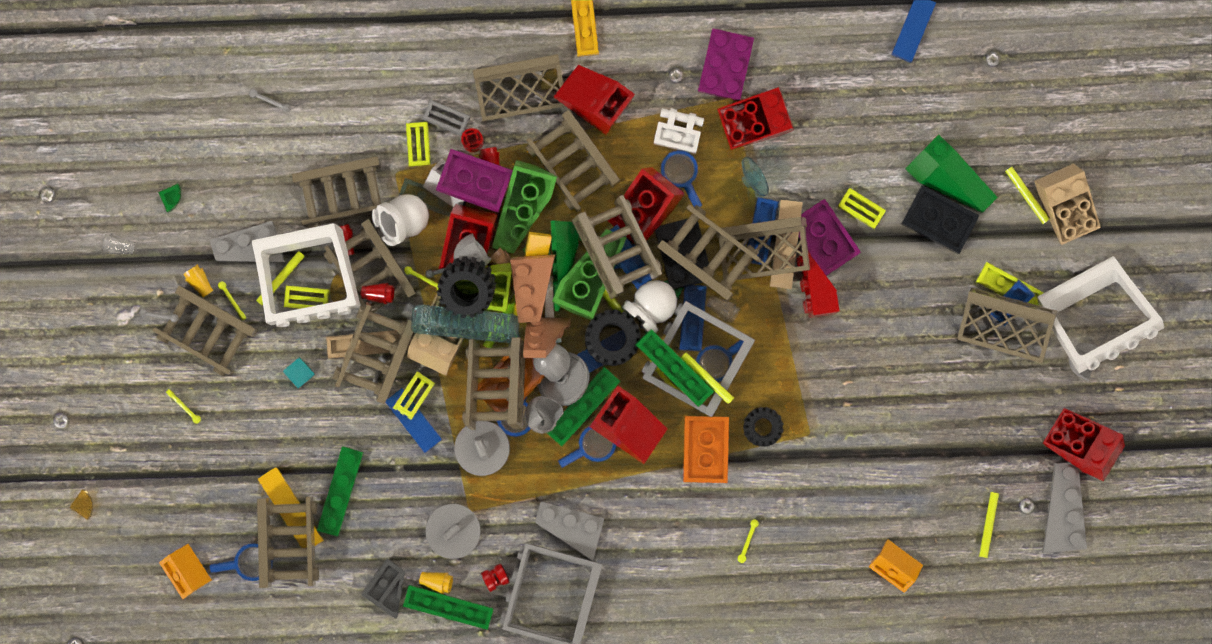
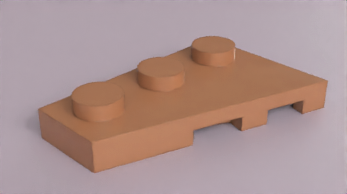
M555 254L511 258L518 323L541 321Z
M542 317L540 322H526L523 358H546L555 347V341L558 338H562L564 330L571 326V318Z

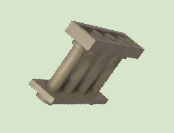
M567 110L562 114L563 121L559 127L535 144L529 137L526 139L528 146L525 148L532 158L536 156L546 171L555 176L557 174L552 169L577 150L585 149L589 155L586 157L587 160L559 179L557 176L555 182L566 197L564 202L571 211L575 209L578 213L581 211L578 205L579 202L604 184L606 186L610 184L612 188L620 183V179L570 110ZM572 131L576 137L574 143L546 161L540 150L565 132L569 133ZM597 166L601 171L600 177L572 197L565 186L589 168Z
M378 156L292 174L293 183L303 188L309 218L302 220V225L309 229L321 226L324 223L372 214L373 209H376L377 205L381 204L375 176L376 169L381 168ZM364 171V174L367 175L373 206L360 208L354 177L356 176L355 173ZM342 176L346 181L351 206L350 211L341 213L338 212L332 183L334 177ZM321 180V183H324L330 215L317 217L311 186L313 185L312 182Z
M624 195L619 196L614 201L616 207L591 218L587 217L585 212H582L572 220L610 299L624 292L623 287L629 282L647 274H650L652 280L662 274L661 264L658 259L654 258L632 213V206L625 199ZM615 216H621L625 227L603 237L596 235L594 231L595 225ZM630 234L635 244L634 247L612 257L606 255L603 249L604 245ZM640 254L645 266L621 277L616 275L613 269L614 265Z
M688 205L687 209L692 213L672 241L669 240L666 243L662 240L657 247L729 301L734 295L730 292L732 289L731 285L752 258L757 262L761 260L757 256L759 251L751 245L747 247L742 245L706 218L705 214L707 212L699 206L695 205L693 208ZM701 219L710 227L692 251L683 256L678 252L680 249L678 246L696 222ZM716 232H718L727 241L707 267L704 266L701 270L695 265L696 259ZM735 245L745 254L724 281L721 280L719 283L713 279L714 271Z
M370 219L361 223L363 226L361 232L345 242L347 251L364 240L368 241L370 239L375 247L372 248L373 251L351 264L352 272L355 273L377 258L381 259L383 257L387 263L384 270L356 287L361 306H365L366 303L361 298L362 286L378 284L389 276L391 278L395 276L399 282L394 289V299L400 295H407L409 298L416 294V291ZM329 245L325 246L326 252L323 253L329 264L334 262L341 273L335 249L332 250ZM373 302L369 311L375 312L386 304Z
M179 285L175 293L180 296L178 299L180 302L173 314L178 315L180 319L186 307L190 306L191 303L199 307L197 310L199 312L182 341L171 336L178 321L171 322V320L167 322L163 330L154 327L152 331L158 334L156 338L166 344L171 341L214 366L213 371L222 376H225V374L232 375L234 371L227 368L243 339L247 338L248 335L255 337L258 330ZM212 314L218 318L216 320L218 323L203 349L199 352L189 345L206 316L209 317ZM230 324L237 328L235 331L237 334L220 363L208 356L224 328H228Z
M366 301L365 306L359 307L356 315L359 321L341 367H336L332 379H335L336 387H340L342 380L374 391L376 401L385 404L417 323L415 319L407 317L405 322H398L369 311L371 303ZM367 319L397 330V333L400 334L398 342L394 341L392 343L362 332L365 320ZM361 340L390 351L389 353L392 354L390 362L386 361L383 363L354 352L357 341ZM352 360L382 371V374H384L382 382L378 381L375 383L345 372L349 361Z
M520 337L511 338V345L508 347L480 348V345L474 339H469V346L466 347V358L468 360L466 410L463 411L462 419L465 426L470 430H476V421L506 420L513 429L523 428L525 358H523L524 341ZM509 356L511 358L510 366L505 369H479V357ZM508 377L510 379L507 390L478 391V378ZM507 399L509 401L506 411L477 412V400Z
M313 496L306 497V503L273 505L270 502V498L257 499L259 588L271 587L272 582H275V580L308 579V586H314L316 581H319V568L315 567L314 514H317V501H313ZM306 512V526L274 527L270 525V516H273V513ZM307 534V548L274 549V547H271V538L274 536ZM283 557H307L308 570L275 571L271 569V560Z

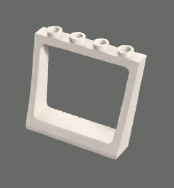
M333 223L252 240L267 324L287 327L290 325V321L297 320V323L310 322V317L317 316L318 319H327L331 317L330 313L338 312L339 315H347L351 313V309L360 307L343 230ZM333 242L347 298L342 301L276 314L269 256Z
M1114 256L1037 297L1039 306L1059 312L1102 288L1117 282L1149 319L1085 355H1079L1056 317L1052 330L1079 374L1087 369L1095 370L1099 367L1100 362L1106 359L1113 360L1117 358L1122 350L1126 348L1129 350L1134 349L1139 344V341L1145 338L1153 339L1158 334V331L1164 329L1162 318L1135 286Z

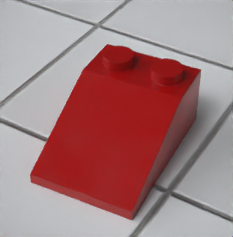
M653 167L642 168L624 194L625 199L632 206V213L645 240L672 213L685 194ZM620 215L607 220L613 226L618 224L620 228L625 227ZM630 234L627 235V238L633 242Z
M455 203L450 213L439 269L446 268L450 262L453 263L454 250L457 244L470 234L474 235L475 240L482 245L488 256L498 214Z

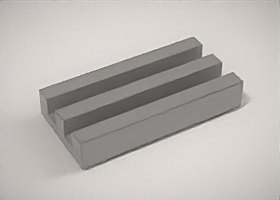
M430 99L422 120L462 136L471 116ZM434 106L461 117L464 121H458L431 109ZM429 114H431L445 121L458 125L461 128L460 130L456 129L452 126L434 120L428 116Z

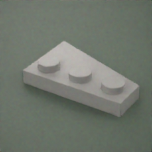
M270 221L211 239L210 244L216 261L256 262L252 240L275 236L277 232L274 222ZM283 252L270 255L269 262L286 263Z
M541 501L535 523L593 561L604 518Z

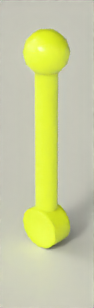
M410 266L404 268L405 274H411L436 287L438 290V283L413 271Z
M223 281L219 282L218 288L224 291L242 321L245 320V314L240 310L227 290L226 283Z
M168 389L166 393L192 417L193 422L196 424L200 423L201 417L195 415Z
M756 519L751 520V528L742 553L737 557L740 563L746 561L747 549L754 530L759 525Z

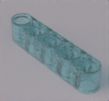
M417 305L412 308L411 330L418 334L511 343V338L519 337L518 316L513 314L484 311L480 315L477 313L476 317L471 318L470 315H467L466 318H461L462 314L454 316L452 315L453 311H447L444 309L445 307Z

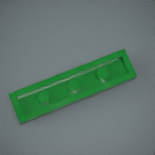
M652 329L635 344L697 407H700L714 392Z
M603 367L588 384L583 396L568 406L561 418L556 422L554 429L547 434L560 446H563L621 381Z
M342 446L317 531L339 537L364 452Z
M413 585L408 586L403 607L486 630L489 628L494 608Z

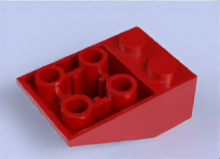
M577 65L554 95V98L607 135L629 106L635 94L618 81Z
M779 87L717 109L731 150L795 131Z
M808 251L810 270L802 271L803 277L800 279L801 292H805L806 296L805 301H803L804 313H808L809 318L835 315L840 312L837 290ZM799 254V258H796L797 267L804 266L803 256Z
M619 386L616 387L590 425V428L643 464H645L668 429L637 398Z
M1066 408L1062 410L1043 441L1045 446L1075 467L1103 482L1125 447L1123 434Z

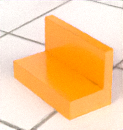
M890 540L885 542L881 552L869 565V568L904 593L916 581L923 567V564Z
M189 544L174 551L159 562L182 599L212 581Z

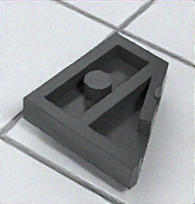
M386 558L361 595L396 619L398 617L405 570Z

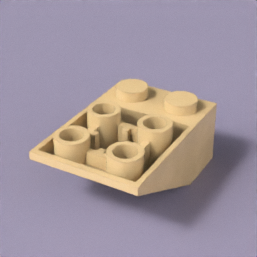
M1071 164L1034 181L1040 201L1061 245L1101 228L1085 172L1078 166Z
M436 295L409 345L407 358L447 375L474 317L471 318L470 315H467L466 318H461L462 314L452 315L453 311L445 310L446 304L441 305L439 301L441 296Z

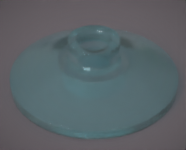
M743 158L742 170L744 176H742V181L747 188L751 187L761 196L768 195V183L759 166L751 158Z

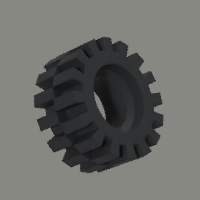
M768 407L756 408L749 412L744 419L743 425L744 435L747 437V440L753 443V445L760 447L775 444L781 438L784 430L781 416L775 410ZM761 418L769 420L772 425L771 432L765 436H761L755 431V423Z

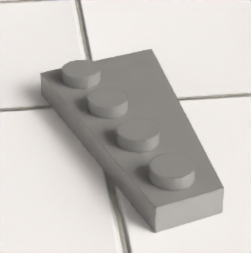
M1070 462L1054 463L1050 490L1051 497L1048 504L1047 525H1045L1042 553L1087 549L1079 469Z

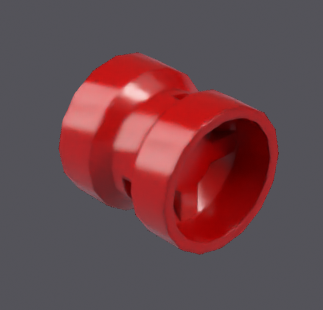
M469 128L462 133L461 142L468 152L476 153L483 148L484 139L479 130Z
M501 563L495 565L494 569L490 571L485 570L481 572L489 592L496 590L499 585L510 583Z

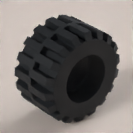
M468 256L462 257L461 261L459 258L454 259L453 263L450 262L446 269L443 270L438 283L437 295L441 296L439 300L441 305L446 304L444 309L453 311L452 315L462 314L461 318H466L467 315H470L472 318L476 317L477 313L479 315L484 313V310L490 306L496 289V278L494 274H491L492 269L490 266L485 267L484 261L481 260L479 263L476 261L477 258L472 257L471 260H468ZM469 280L477 286L479 292L472 295L464 294L457 289L455 282Z
M606 310L603 313L597 314L590 321L585 333V345L588 353L595 361L602 363V365L617 366L626 363L638 350L635 344L641 338L639 326L625 312ZM609 325L620 327L626 336L624 346L617 351L606 350L600 343V333Z

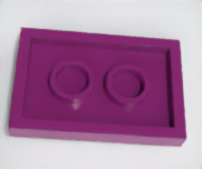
M712 28L698 92L740 101L754 38Z
M450 149L436 191L499 212L513 170Z
M825 199L801 214V217L806 218L807 223L805 230L808 251L826 276L861 253ZM800 232L798 235L799 241H801Z

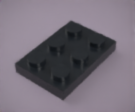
M921 185L901 225L956 254H960L980 215Z
M688 219L660 225L655 230L658 244L662 240L666 243L669 240L672 241ZM698 221L678 246L680 247L678 252L683 256L687 253L689 254L702 238ZM705 248L697 257L695 264L701 270L704 266L707 267L709 265ZM660 250L668 283L673 290L704 283Z

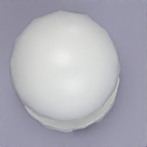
M410 194L397 196L390 203L384 202L379 204L372 211L375 229L380 228L384 235L381 239L390 246L403 242L405 238L418 235L426 228L429 218L426 204L418 196Z
M654 280L640 286L635 293L634 302L631 303L626 300L621 308L628 316L639 319L641 321L639 326L646 333L650 329L657 333L659 330L656 327V323L665 322L672 317L677 308V297L669 284Z

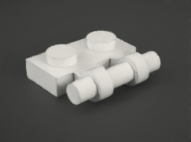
M662 108L660 117L668 118L667 124L658 122L653 144L696 154L701 132L693 130V126H702L704 118L697 117L694 113L685 114L677 112V109L671 108L668 110ZM674 121L685 122L687 127L675 126Z

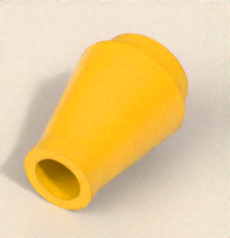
M198 264L183 274L186 278L185 281L203 298L214 291L203 267L200 268Z
M422 572L419 584L441 594L450 593L453 585V576L441 572Z

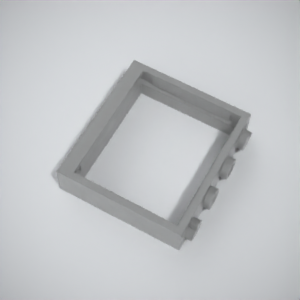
M685 301L684 305L680 303L674 312V315L677 316L673 324L669 322L663 332L666 335L663 341L668 346L688 310L744 341L720 383L723 388L728 390L753 346L755 339ZM646 362L642 370L644 373L643 379L712 417L722 401V398L716 392L708 407L704 404L697 407L683 392L652 376L657 366L653 362Z
M526 543L525 547L520 546L517 559H520L521 562L519 568H514L511 580L515 581L513 590L509 589L505 602H509L507 611L503 610L500 623L503 624L502 629L554 644H581L602 563ZM531 551L592 568L573 639L511 623Z

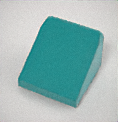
M300 357L283 370V373L298 389L315 375Z

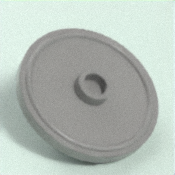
M568 352L570 355V367L565 376L556 382H551L545 377L538 384L542 396L556 400L561 406H568L579 400L585 393L589 383V370L585 361Z
M476 421V430H470L465 426L456 438L454 449L456 459L464 470L474 475L486 476L497 472L503 467L508 459L510 446L505 432L498 425L488 421Z
M447 504L439 507L431 514L426 524V539L429 546L435 553L444 558L458 559L468 555L474 550L480 539L481 529L477 516L469 508L460 504Z

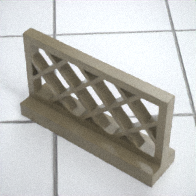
M558 54L473 70L482 122L565 106L562 103L553 104L546 99L553 88L557 91L559 90L555 87L558 81L559 87L563 85ZM556 68L558 77L552 85L542 76L547 70ZM543 71L540 76L535 72ZM527 73H532L538 77L532 88L521 82ZM516 75H522L519 80L514 77ZM506 77H511L517 81L511 92L500 86ZM500 79V81L498 82V84L495 83V82L492 81V80ZM540 79L551 86L545 97L534 91ZM490 81L496 87L487 96L481 92L480 82ZM519 83L530 90L523 101L512 94ZM497 88L509 94L502 105L491 98ZM532 92L543 99L538 107L532 108L525 103ZM482 95L487 98L485 103H483ZM510 96L521 103L517 111L510 112L504 107ZM489 100L500 107L497 113L492 116H486L484 107ZM544 101H546L547 103L550 104V105L541 106ZM523 105L529 108L520 110ZM501 109H503V110H505L506 112H508V113L499 114V112L501 111Z
M794 217L721 228L734 239L744 240L741 243L744 246L749 239L755 238L760 242L756 248L757 251H760L765 246L772 252L766 262L759 261L763 266L757 273H753L747 268L753 260L752 258L736 280L810 270L805 227H807L806 218ZM716 232L721 249L727 239ZM793 232H800L801 241L795 247L787 239ZM772 235H776L781 239L775 250L766 244ZM784 243L794 249L787 259L777 253ZM738 248L732 256L728 253L721 262L723 280L729 275L728 267L733 261L736 264L739 262L735 258L741 249ZM796 252L803 256L804 266L795 267L789 262ZM775 255L784 261L779 270H774L768 265Z
M971 288L957 340L1043 363L1058 311ZM971 304L981 306L984 314L974 319L970 313ZM997 310L1003 313L1006 320L995 325L989 314ZM986 316L992 327L982 332L976 321ZM1017 316L1024 318L1027 326L1018 331L1011 322ZM1008 322L1014 333L1003 338L997 327ZM1039 322L1048 324L1047 332L1038 337L1032 326ZM973 323L979 334L973 338L964 336L965 327ZM1030 328L1035 339L1025 344L1019 333ZM995 330L1000 340L994 344L989 343L984 334ZM1016 335L1022 346L1014 350L1009 348L1005 341ZM1045 337L1044 343H1042L1040 339ZM1037 341L1042 349L1040 357L1030 354L1027 346Z

